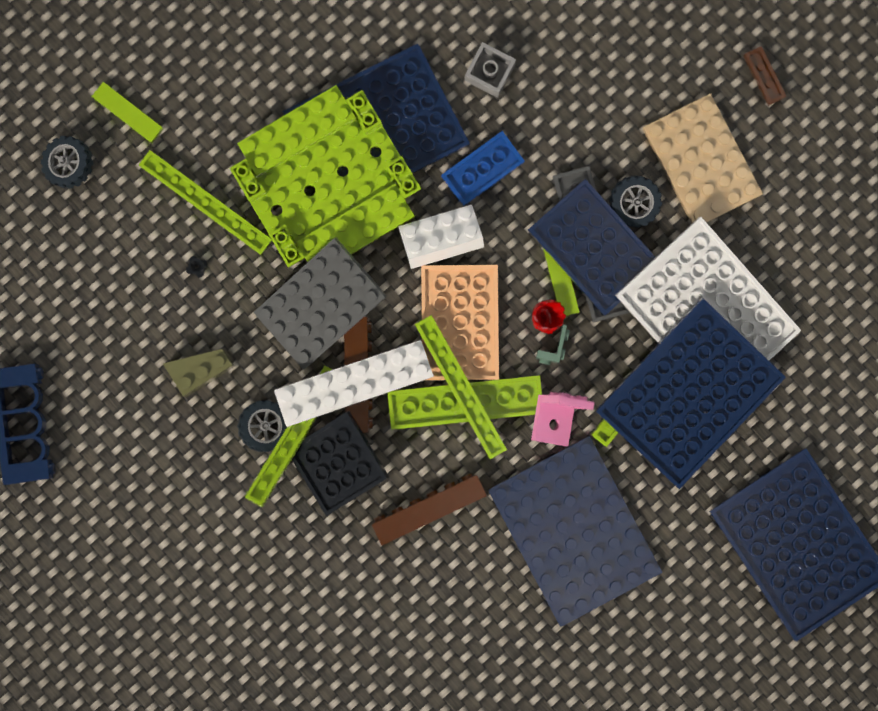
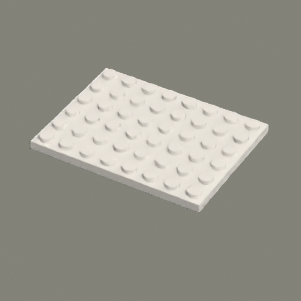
M702 217L697 218L615 295L658 344L701 298H704L768 360L773 358L801 331Z

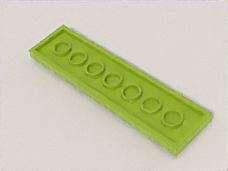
M540 375L470 383L489 419L535 415L538 395H542ZM449 385L397 390L387 393L391 430L469 422Z

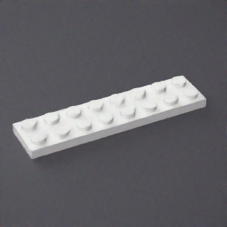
M420 340L276 389L274 392L286 427L434 376L422 341Z

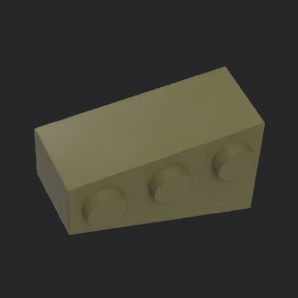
M223 349L163 363L184 397H188L235 367Z

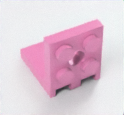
M561 392L538 395L531 440L568 447L574 409L593 410L594 402L587 401L588 397L571 396V394ZM552 419L556 421V427L553 430L550 428V421Z

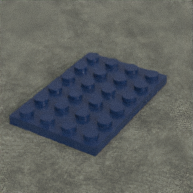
M586 179L528 229L530 234L604 316L621 302L615 295L655 258Z

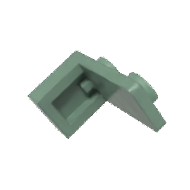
M562 325L556 354L541 350L537 351L536 359H539V363L550 365L553 362L558 364L560 359H564L566 349L562 348L563 342L568 340L570 331L566 330L567 325Z

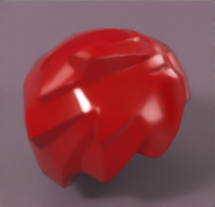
M544 300L535 305L532 314V322L535 329L552 334L564 324L563 321L566 315L563 312L565 308L560 302Z

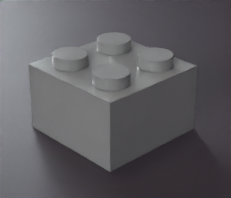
M482 42L465 74L464 81L498 98L516 64V59Z

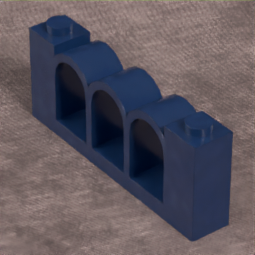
M38 364L0 368V464L3 485L54 479L53 474L56 473L55 464L52 463L51 459H47L50 454L49 444L45 438L40 436L46 429L47 421L43 413L37 410L43 402V393L37 384H42L41 379L44 378L43 369ZM29 386L34 390L35 400L29 407L6 410L4 389ZM31 412L37 417L38 427L32 434L10 437L7 415ZM35 439L40 443L42 451L38 459L32 462L13 464L10 442Z

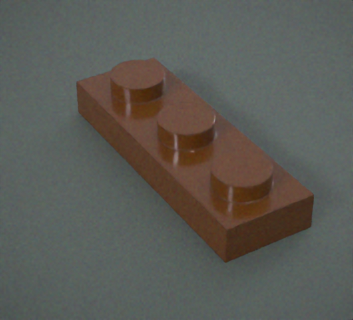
M762 46L745 53L743 56L767 105L770 106L786 98L787 96Z

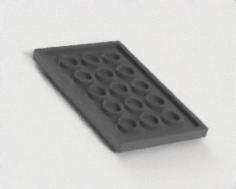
M334 238L253 313L300 367L305 370L384 300L387 295L337 238Z

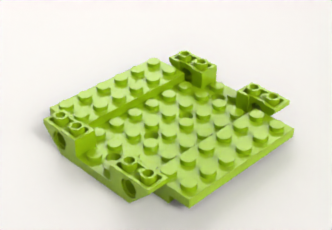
M337 85L237 143L246 159L229 169L257 213L288 268L304 258L309 262L334 238H337L352 255L415 217L405 199L421 190V187L405 160L395 148L363 90L345 100ZM372 148H380L381 155L379 157L371 156L370 151ZM340 167L348 169V174L345 177L338 175L337 172ZM313 186L316 190L315 194L307 196L305 194L306 187ZM276 205L282 207V213L278 216L272 214V208Z

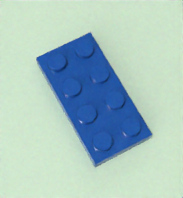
M501 131L443 173L441 177L464 207L525 161L504 132Z

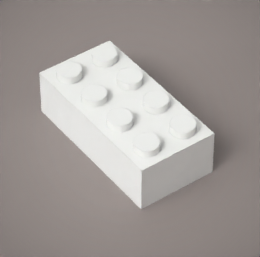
M472 205L398 226L411 269L484 247L483 236Z

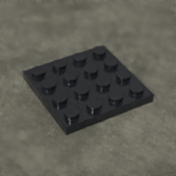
M350 411L345 412L306 437L292 458V461L326 516L389 478V475Z

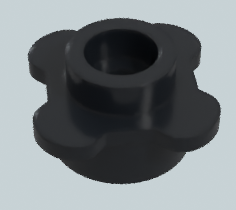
M196 256L190 257L186 272L188 274H195L198 278L203 277L204 269L208 266L207 261L197 259Z

